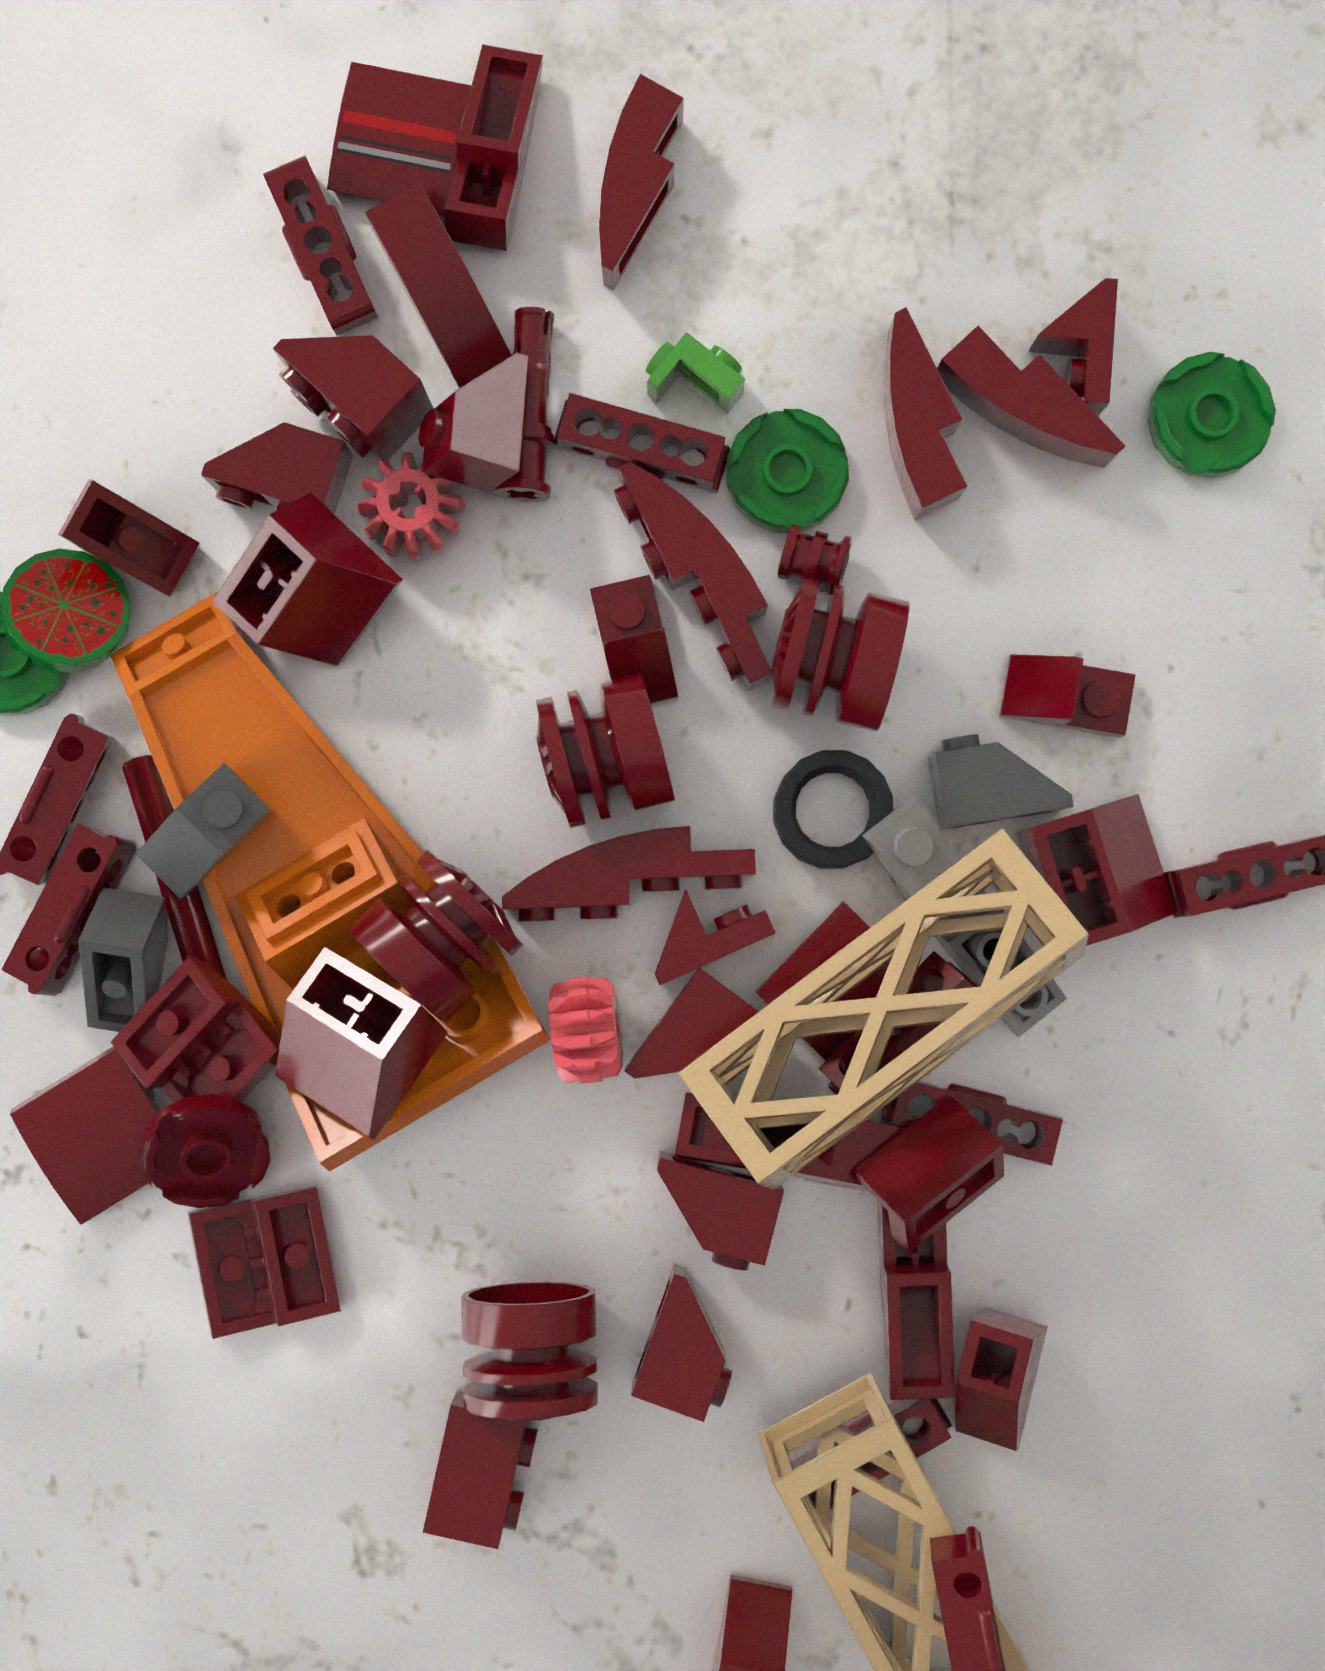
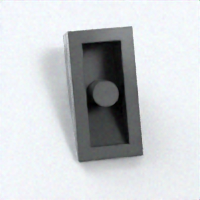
M979 734L942 740L943 751L936 752L927 758L940 831L1074 807L1071 793L1000 743L980 745Z
M223 763L168 816L138 850L136 855L180 899H183L274 811L229 765Z
M103 887L78 940L87 1026L120 1032L160 988L168 943L165 897Z

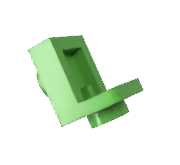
M687 332L675 346L669 342L664 343L652 357L645 370L650 375L647 380V395L654 401L659 402L678 377L681 376L726 413L742 397L745 378L739 374L742 371L741 365L727 351L716 345L709 350Z

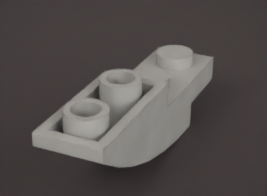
M910 797L862 835L892 876L890 879L906 900L961 860L921 803L913 797ZM1002 909L950 915L946 919L1001 914L1005 912ZM1002 930L935 938L961 971L981 987ZM1024 938L1012 970L1034 954ZM1053 979L1001 1019L1017 1037H1020L1064 1002L1067 997Z

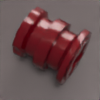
M792 524L781 555L777 574L778 578L788 580L793 575L802 578V580L803 577L819 580V583L827 585L828 594L831 595L834 584L841 585L851 552L852 537L845 536L839 543L828 540L829 534L816 531L815 536L803 533L801 526Z

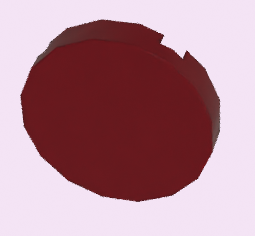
M215 1094L185 1097L164 1107L147 1124L141 1140L143 1176L151 1187V1183H153L155 1187L162 1190V1197L175 1204L195 1208L226 1205L239 1199L240 1191L247 1189L251 1184L253 1189L263 1180L270 1163L267 1126L256 1110L236 1098Z

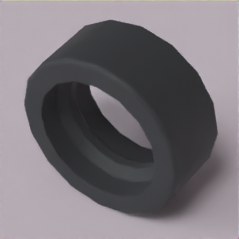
M821 750L800 759L784 775L773 799V823L782 844L798 860L819 869H843L868 859L874 852L862 835L893 812V795L885 776L867 758L847 750ZM825 773H840L854 779L864 789L869 801V819L864 831L854 841L840 847L823 846L812 841L801 830L796 818V801L801 789L811 779Z

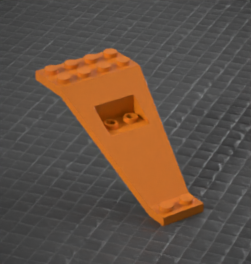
M217 592L110 654L174 810L213 772L225 763L274 811L202 880L252 1005L281 1035L286 999L324 947L418 1002L372 957L352 934L349 927L379 897L390 902L405 913L413 903L398 881V878L404 872L413 878L425 891L435 883L416 861L423 852L247 645L239 627L212 602ZM351 874H354L353 877H351V878H349L348 880L344 881V879H345L346 877H348V876L351 875ZM300 906L299 909H297V910H295L294 912L290 913V911H291L292 909H294L295 907ZM491 936L481 946L498 963L500 969L493 975L470 959H467L459 967L469 980L475 994L446 1023L429 1012L449 1033L375 1140H372L285 1083L319 1163L329 1172L551 1040L502 947Z

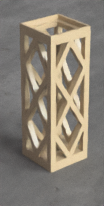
M1002 828L690 1063L678 1075L756 1182L771 1190H775L1081 959L1085 954L1089 934ZM991 884H994L999 891L998 893L979 894ZM1011 909L1009 913L946 919L950 915ZM1027 928H1029L1043 947L1012 970ZM1002 930L981 987L908 994L929 938ZM890 961L875 998L838 1001ZM941 1023L877 1072L894 1028ZM863 1031L838 1095L772 1101L797 1038ZM748 1069L742 1087L736 1097L728 1083ZM806 1125L776 1149L761 1131V1129Z
M870 1372L758 1433L772 1483L875 1671H931L932 1635L946 1642L942 1618L934 1614L935 1597L938 1598L931 1561L930 1538L957 1535ZM866 1411L869 1412L875 1425L860 1434H856L842 1426L843 1423ZM818 1438L817 1457L794 1468L789 1453ZM834 1442H836V1443H838V1444H840V1445L834 1447ZM870 1461L901 1479L900 1491L858 1467ZM835 1480L833 1515L831 1518L829 1517L831 1482ZM852 1486L899 1512L896 1554L849 1528ZM814 1492V1503L809 1495ZM915 1522L922 1525L919 1566L912 1563ZM847 1549H851L894 1573L893 1591L847 1565ZM910 1583L918 1587L917 1603L909 1600ZM865 1598L891 1612L889 1641ZM994 1604L1006 1671H1030ZM907 1621L915 1625L912 1660L905 1656Z

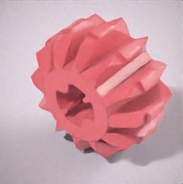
M405 451L402 454L401 469L397 471L394 470L388 460H380L378 467L385 479L379 482L373 478H364L361 484L362 487L375 498L366 499L357 504V511L361 516L373 518L364 528L368 538L375 540L385 536L383 550L390 556H394L399 552L404 542H406L407 554L413 561L420 559L422 554L421 542L428 541L430 547L436 553L442 552L444 545L437 533L442 530L448 534L457 535L461 529L455 519L446 515L458 513L465 509L463 497L449 494L458 483L423 473L422 465L417 470V464L412 452ZM415 494L422 505L415 508V517L407 519L398 507L407 506L408 496Z
M591 976L569 978V981L554 983L549 992L548 1023L554 1063L557 1065L559 1076L564 1082H580L581 1084L602 1082L605 1078L618 1076L623 1067V1036L617 997L615 996V989L612 983L607 978H591Z

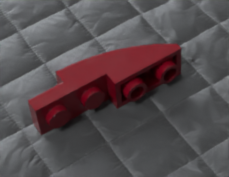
M631 462L620 466L619 476L622 486L613 491L628 524L639 520L649 542L641 545L640 549L654 579L657 580L666 576L672 591L695 580L697 588L689 591L690 597L703 624L707 625L713 621L716 624L724 641V644L716 647V651L730 681L732 682L741 677L747 691L769 681L772 671L749 625V622L766 614L768 604L741 558L712 522L683 495L655 475Z
M690 826L653 829L622 835L582 848L555 860L528 876L502 896V909L517 910V922L555 920V908L580 907V919L618 918L617 906L630 905V881L642 880V892L680 891L679 879L704 878L705 890L742 888V876L756 875L755 849L691 851Z
M686 1092L675 1155L684 1159L747 1169L692 1093ZM866 1120L793 1175V1177L803 1178L808 1182L868 1191L857 1180L856 1167L905 1129ZM806 1125L761 1129V1131L776 1149Z

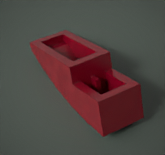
M482 44L456 142L457 162L444 207L445 228L454 242L507 251L530 143L543 55Z
M642 74L639 75L622 109L609 147L601 188L599 235L603 285L612 290H615L674 187L675 164L663 156L683 123L684 98Z
M420 182L365 212L371 229L399 277L407 296L458 388L463 387L512 356L478 288Z
M907 307L895 312L888 330L884 361V411L889 447L899 484L914 520H917L958 500L967 488V484L944 438L954 434L962 418Z
M979 325L941 359L937 367L947 389L963 404L995 427L1033 447L1067 460L1105 468L1125 448V444L1040 354L1021 371Z
M877 1200L882 1312L890 1400L955 1398L951 1271L947 1265L946 1223L908 1253L891 1236L888 1210Z

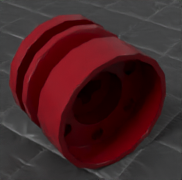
M803 577L799 591L788 609L785 610L771 667L774 689L772 707L788 710L795 684L798 683L807 686L803 714L812 716L819 706L824 691L827 690L837 693L836 722L877 731L884 718L899 665L908 623L909 602L869 592L862 602L856 618L843 616L845 602L844 586L834 584L826 611L814 609L819 580Z
M641 672L601 683L602 713L591 716L577 690L567 692L573 720L560 724L552 697L536 700L538 710L536 740L552 798L555 799L565 813L571 829L586 825L580 797L594 794L601 820L611 818L610 789L619 786L623 787L629 803L635 811L675 801L664 752Z
M427 849L416 861L435 883L425 891L413 878L404 872L398 878V881L413 905L404 913L390 902L379 897L349 927V930L372 957L409 994L435 1017L446 1023L475 994L469 980L459 967L467 959H470L479 967L494 975L500 969V966L481 945L491 936L506 952L513 956L523 946V943L515 936L505 912L460 867L458 868L437 858Z
M544 1281L495 1284L475 1288L463 1293L461 1297L462 1340L472 1345L492 1349L490 1352L465 1360L463 1364V1376L471 1381H476L467 1385L464 1389V1409L471 1414L488 1418L536 1421L587 1411L598 1404V1382L587 1377L597 1372V1356L586 1351L568 1348V1345L577 1344L596 1336V1289L583 1284Z

